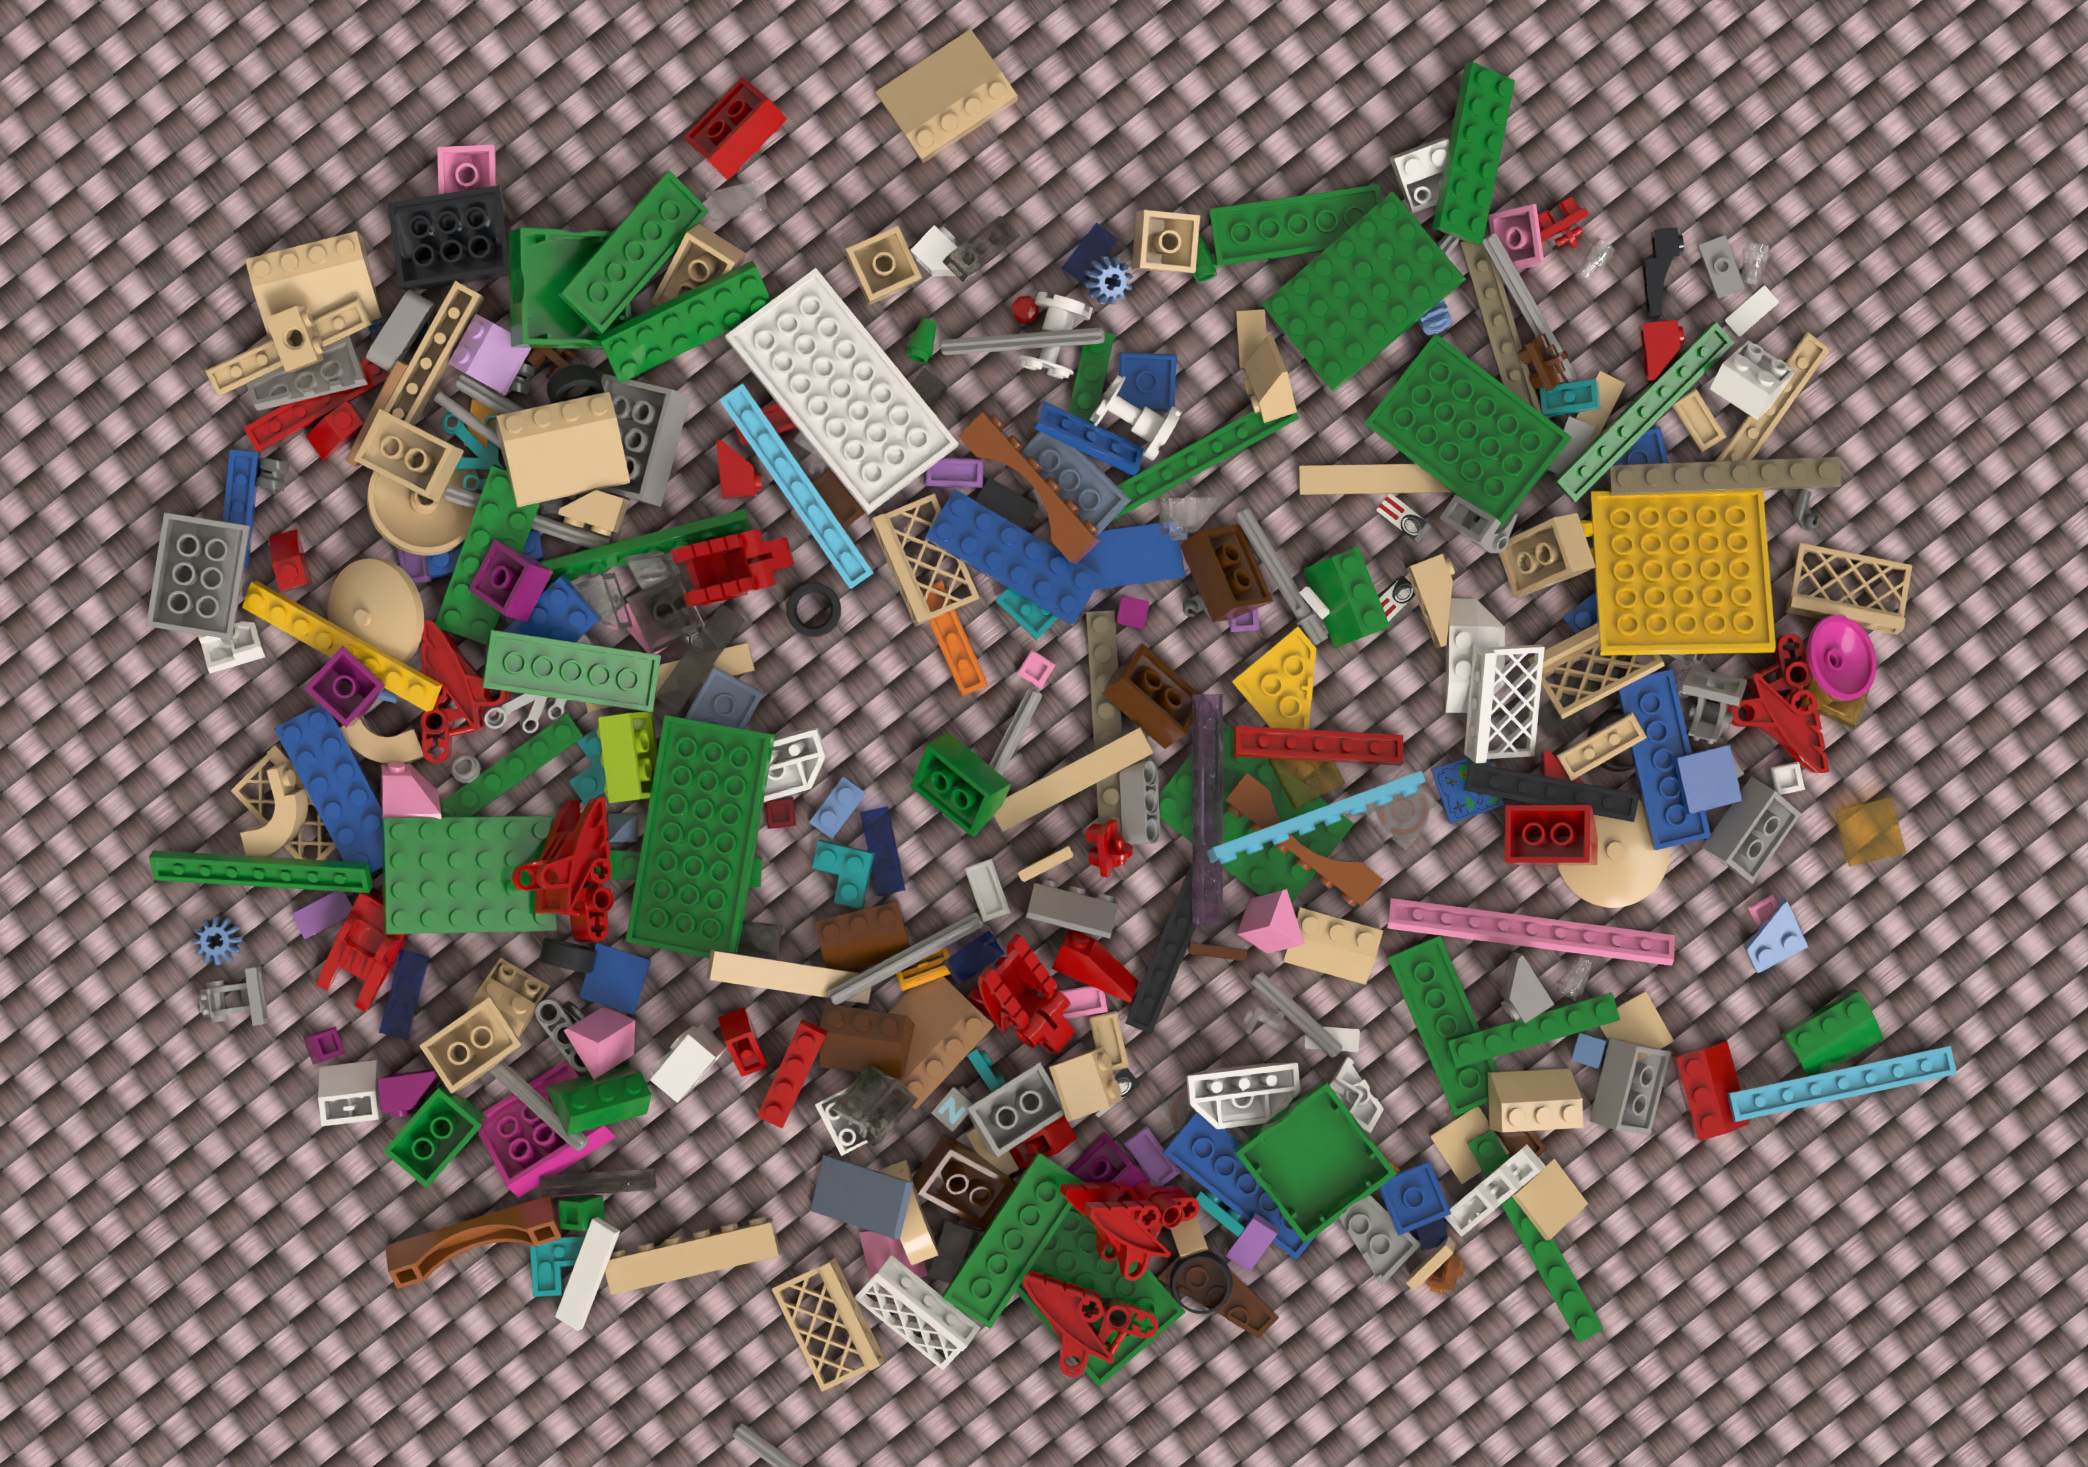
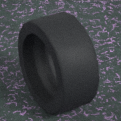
M577 364L562 368L551 376L547 383V394L551 404L604 393L596 370L587 365ZM574 386H590L587 391L577 397H561L564 392Z
M809 582L799 586L791 593L787 602L786 614L790 624L797 632L808 637H820L828 634L837 626L841 617V604L838 596L830 587L821 583ZM809 593H819L825 596L831 606V614L828 620L817 627L804 624L797 614V605L800 599Z
M545 938L539 961L568 970L592 973L597 950L571 942Z

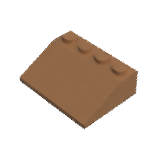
M945 976L910 988L888 1012L906 1015L915 1024L903 1080L889 1077L882 1078L911 1106L917 1109L993 1028L995 1023L980 1011Z

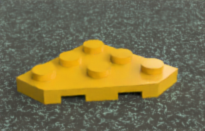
M1297 627L1232 681L1270 728L1309 730L1316 647L1301 629Z

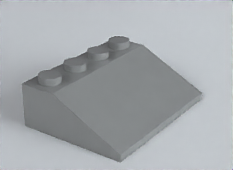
M603 374L601 383L604 393L609 392L630 483L598 491L661 507L691 396L673 389L634 380H627L620 384L616 376Z
M164 512L146 626L232 640L250 526Z

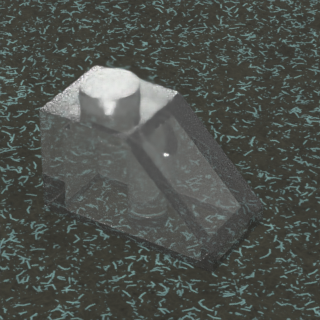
M1222 497L1167 498L1159 501L1161 536H1170L1172 541L1187 540V535L1196 533L1223 503Z
M663 551L630 555L625 558L637 583L650 600L681 584L677 577V574L681 573L677 563H674L673 557L668 560Z
M615 572L601 574L573 585L602 617L598 622L614 631L633 627Z

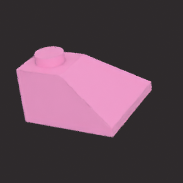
M401 761L381 764L380 798L382 818L436 817L441 819L438 790L411 764H405Z

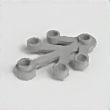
M521 693L498 706H485L481 716L489 728L497 729L505 724L507 714L532 702L528 714L521 717L520 726L526 733H533L539 727L538 720L547 697ZM555 698L554 701L547 703L545 712L550 719L558 720L564 715L566 700ZM554 707H559L558 712L551 714V710ZM497 711L495 716L488 717L490 712ZM533 720V724L530 727H525L527 721Z

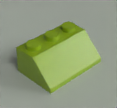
M653 712L598 717L597 735L601 740L602 746L600 760L602 767L605 769L606 781L604 783V791L609 803L650 798L658 755Z

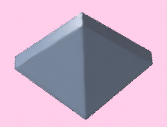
M637 813L608 814L609 842H638Z

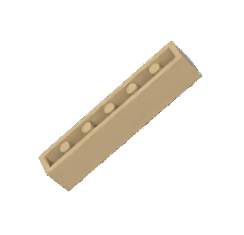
M456 281L454 282L383 411L415 426L446 370L450 358L474 315L477 314L485 299L483 296Z
M765 1216L748 1220L749 1225L738 1227L737 1223L721 1226L720 1232L710 1234L709 1229L692 1233L693 1238L682 1240L681 1236L665 1239L664 1245L654 1247L653 1242L638 1245L637 1251L626 1253V1249L612 1251L605 1270L610 1295L777 1257L781 1252L773 1219L766 1221Z

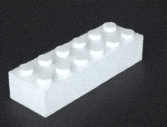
M701 1024L699 1027L693 1025L670 1046L672 1050L661 1057L651 1069L655 1075L650 1080L678 1103L697 1085L727 1049V1046L720 1037L704 1024Z

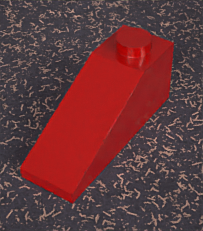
M1068 929L1051 968L1131 1003L1139 983L1096 939L1073 929Z

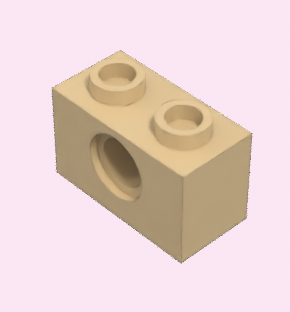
M295 306L265 318L285 372H294L324 360L322 353L325 352L321 339L318 336L315 337L311 327L314 326L312 315L308 309H304V306ZM296 330L300 331L303 336V341L299 346L294 345L291 339L293 332Z

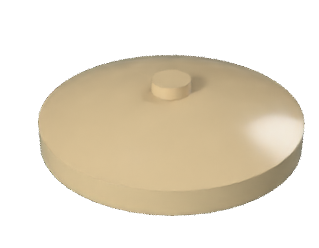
M458 469L453 472L439 502L431 500L374 471L368 486L367 506L375 528L390 544L407 553L431 556L453 550L465 541L476 510L448 501L444 498L448 485L464 489V477L469 474L478 477L476 471ZM469 479L466 482V486L470 489L475 488L477 485L475 479ZM478 490L473 493L481 495L483 490Z
M368 558L349 564L335 579L328 600V621L406 664L416 653L422 639L424 609L418 589L405 570L394 562L383 558Z
M1638 799L1634 822L1594 815L1598 835L1597 865H1557L1559 874L1567 887L1586 902L1609 908L1632 905L1646 898L1662 881L1669 864L1670 847L1653 850L1643 803Z

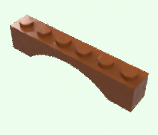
M982 412L958 437L976 457L1004 463L1019 472L1031 483L1047 510L1051 528V541L1070 562L1077 564L1101 541L1096 535L1099 532L1098 528L1089 519L1084 521L1078 515L1080 508L1069 497L1065 500L1059 493L1061 487L1051 477L1046 479L1040 472L1043 468L1033 456L1028 458L1021 451L1024 446L1014 435L1009 437L1003 431L1004 423L995 414L990 416Z
M1245 773L1225 798V801L1229 803L1226 809L1239 819L1242 815L1246 816L1252 821L1249 827L1256 832L1281 823L1273 806L1270 791L1248 773ZM1288 834L1289 840L1274 845L1284 854L1289 850L1296 855L1297 858L1294 862L1307 872L1310 868L1318 872L1320 875L1317 880L1329 889L1336 886L1343 892L1340 897L1352 907L1356 903L1363 906L1383 881L1379 875L1362 862L1341 861L1318 855L1301 845L1291 834Z
M550 1195L386 1245L387 1267L396 1288L399 1289L425 1281L446 1261L478 1246L491 1243L514 1242L536 1247L562 1239L558 1212Z

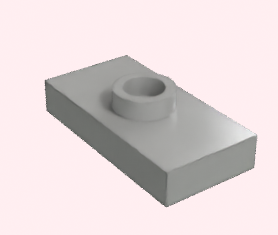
M1726 235L1697 246L1716 299L1745 289Z

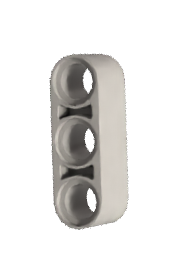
M409 289L373 342L366 359L390 373L395 362L402 360L431 316L435 304Z
M1137 761L1120 770L1122 836L1124 841L1131 845L1154 844L1160 837L1157 767L1153 761Z
M548 998L540 1002L535 1010L539 1023L569 1064L579 1072L587 1071L586 1066L578 1063L577 1052L572 1043L564 1042L560 1038V1030L563 1027L569 1028L576 1023L575 1020L562 1007L563 1004L559 1000ZM546 1004H552L556 1007L557 1015L554 1019H547L544 1016L543 1008Z

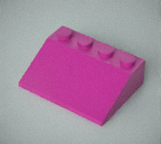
M565 1060L528 1084L553 1106L546 1087L581 1076ZM513 1093L482 1112L488 1118L478 1130L506 1187L518 1198L616 1137L610 1124L583 1131L582 1133L588 1138V1143L582 1150L576 1151Z

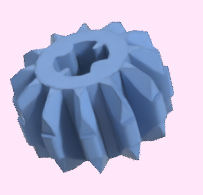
M1101 256L1100 263L1092 261L1091 265L1094 270L1085 271V275L1089 276L1090 280L1083 283L1085 287L1091 288L1088 295L1091 298L1097 297V302L1100 304L1108 301L1109 304L1114 305L1116 304L1117 297L1121 300L1126 299L1123 291L1124 289H1132V286L1127 284V281L1133 278L1131 273L1126 272L1129 267L1128 264L1120 263V259L1115 256L1111 259L1107 256ZM1106 277L1112 278L1111 283H1105Z
M1444 299L1418 320L1421 328L1427 335L1444 331L1445 328L1450 327L1452 321Z
M214 916L212 923L208 919L203 920L202 924L205 930L202 928L195 929V933L200 935L201 938L192 940V943L195 945L201 944V948L197 949L195 953L201 955L206 952L204 962L209 963L214 957L215 965H221L223 958L227 962L232 961L233 957L230 952L236 954L240 952L239 947L235 946L234 943L243 941L242 937H234L233 935L240 928L234 926L229 929L231 919L226 918L222 924L219 916ZM220 934L222 936L220 940H223V945L215 947L213 945L215 941H212V937Z

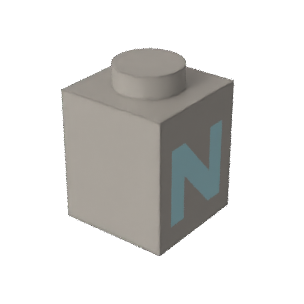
M954 1085L933 1108L931 1113L953 1132L969 1114L967 1108L975 1103L972 1101L975 1096L963 1085L960 1088Z

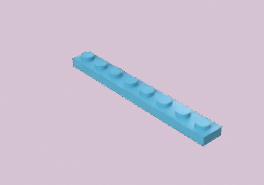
M741 384L722 397L719 401L848 587L852 589L874 573L745 385Z
M1422 771L1213 847L1207 852L1211 863L1220 860L1221 865L1237 859L1236 854L1246 850L1247 855L1264 849L1262 844L1272 841L1273 845L1289 840L1288 834L1298 831L1299 835H1303L1315 830V824L1324 821L1325 825L1328 826L1342 820L1340 816L1342 814L1350 812L1351 816L1363 813L1368 810L1366 805L1376 802L1377 807L1392 802V796L1402 793L1403 797L1419 791L1418 786L1426 782Z
M1951 1046L1727 1093L1733 1122L1951 1076L1957 1074Z

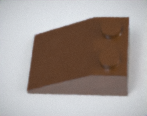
M946 1134L942 1135L912 1177L918 1195L986 1230L1017 1183L968 1146Z

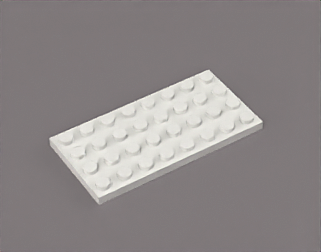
M816 268L725 335V339L867 515L958 447L959 443Z

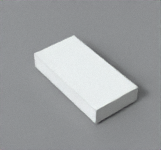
M992 859L966 867L965 871L983 922L1011 913Z

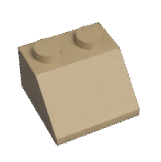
M1150 210L1136 212L1132 269L1195 273L1200 215Z
M899 226L846 248L845 255L868 305L887 298L922 279Z
M1266 336L1244 365L1247 377L1242 379L1247 395L1253 394L1250 397L1254 413L1260 412L1264 423L1297 412L1287 369L1273 336Z
M1104 1046L1076 1054L1049 1067L1068 1122L1103 1110L1122 1101L1121 1088L1115 1080L1111 1068V1059L1106 1053Z

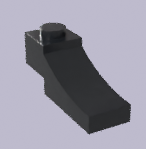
M1677 227L1654 229L1651 232L1653 258L1645 259L1642 262L1647 319H1655L1662 316V293L1667 271L1672 260L1677 259L1680 256V252L1684 251L1683 235H1678Z

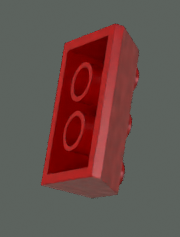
M741 77L682 138L719 174L728 180L740 170L741 166L760 149L772 134L780 129L787 118L768 97L744 77Z
M1506 805L1505 863L1511 865H1597L1598 835L1592 805Z
M1727 1040L1671 1055L1693 1137L1696 1140L1701 1141L1727 1134L1750 1124L1749 1119L1733 1122L1727 1093L1741 1091Z

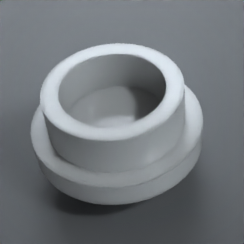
M471 755L459 756L452 765V774L461 783L474 781L479 776L481 770L479 761Z

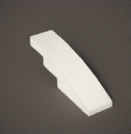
M1525 1145L1450 1208L1452 1214L1445 1216V1219L1462 1237L1546 1166L1531 1148Z

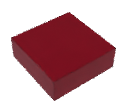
M794 797L765 802L768 829L797 826Z

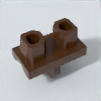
M1545 333L1538 335L1518 351L1521 362L1524 364L1533 362L1537 370L1530 374L1529 379L1534 389L1545 388L1546 392L1566 380L1563 374L1566 369L1562 361L1569 356L1566 351L1558 353L1555 345H1550Z
M532 348L526 359L537 369L548 358L556 365L546 375L550 380L551 376L558 370L570 366L561 358L563 355L572 361L577 354L572 349L557 348L554 352L551 348Z

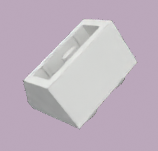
M1442 137L1389 157L1398 184L1412 213L1437 205L1449 146V139Z
M934 225L910 250L912 257L933 277L973 276L977 272L976 257L964 246L960 250L955 245V237L944 227L939 230Z
M1748 340L1722 363L1710 390L1758 420L1771 408L1796 371L1787 366L1784 361L1776 359L1764 351L1762 347Z
M377 1060L320 1067L318 1102L321 1126L379 1120L384 1117V1113L382 1114L377 1081L379 1079Z
M868 1076L815 1104L841 1156L893 1130L894 1127Z

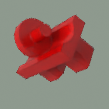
M1570 197L1557 205L1564 217L1563 220L1555 223L1549 210L1538 215L1541 243L1562 232V236L1554 240L1558 247L1565 243L1571 249L1578 246L1575 238L1583 234V230L1580 226L1573 230H1570L1569 227L1582 221L1589 214L1585 207L1580 209L1576 201Z
M1110 818L1104 825L1093 823L1086 830V840L1097 844V847L1094 846L1089 852V864L1100 868V876L1108 878L1113 868L1124 865L1126 863L1125 859L1132 856V845L1123 842V837H1119L1118 820Z

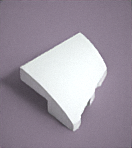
M241 621L235 623L232 640L198 635L209 673L265 658L254 622Z
M1347 1057L1329 1085L1368 1135L1372 1132L1384 1108L1378 1099L1371 1095L1370 1087L1366 1080H1362L1353 1067V1060Z

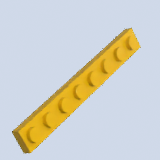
M259 581L250 583L242 608L330 658L344 646L386 685L385 689L426 712L433 710L442 684Z

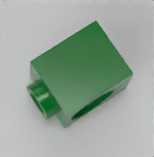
M580 1193L559 1200L561 1229L585 1231L589 1229L592 1219L598 1217L605 1221L603 1195Z

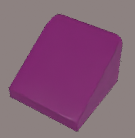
M1122 595L1116 624L1144 630L1150 602Z
M336 1026L304 1038L313 1065L345 1054Z

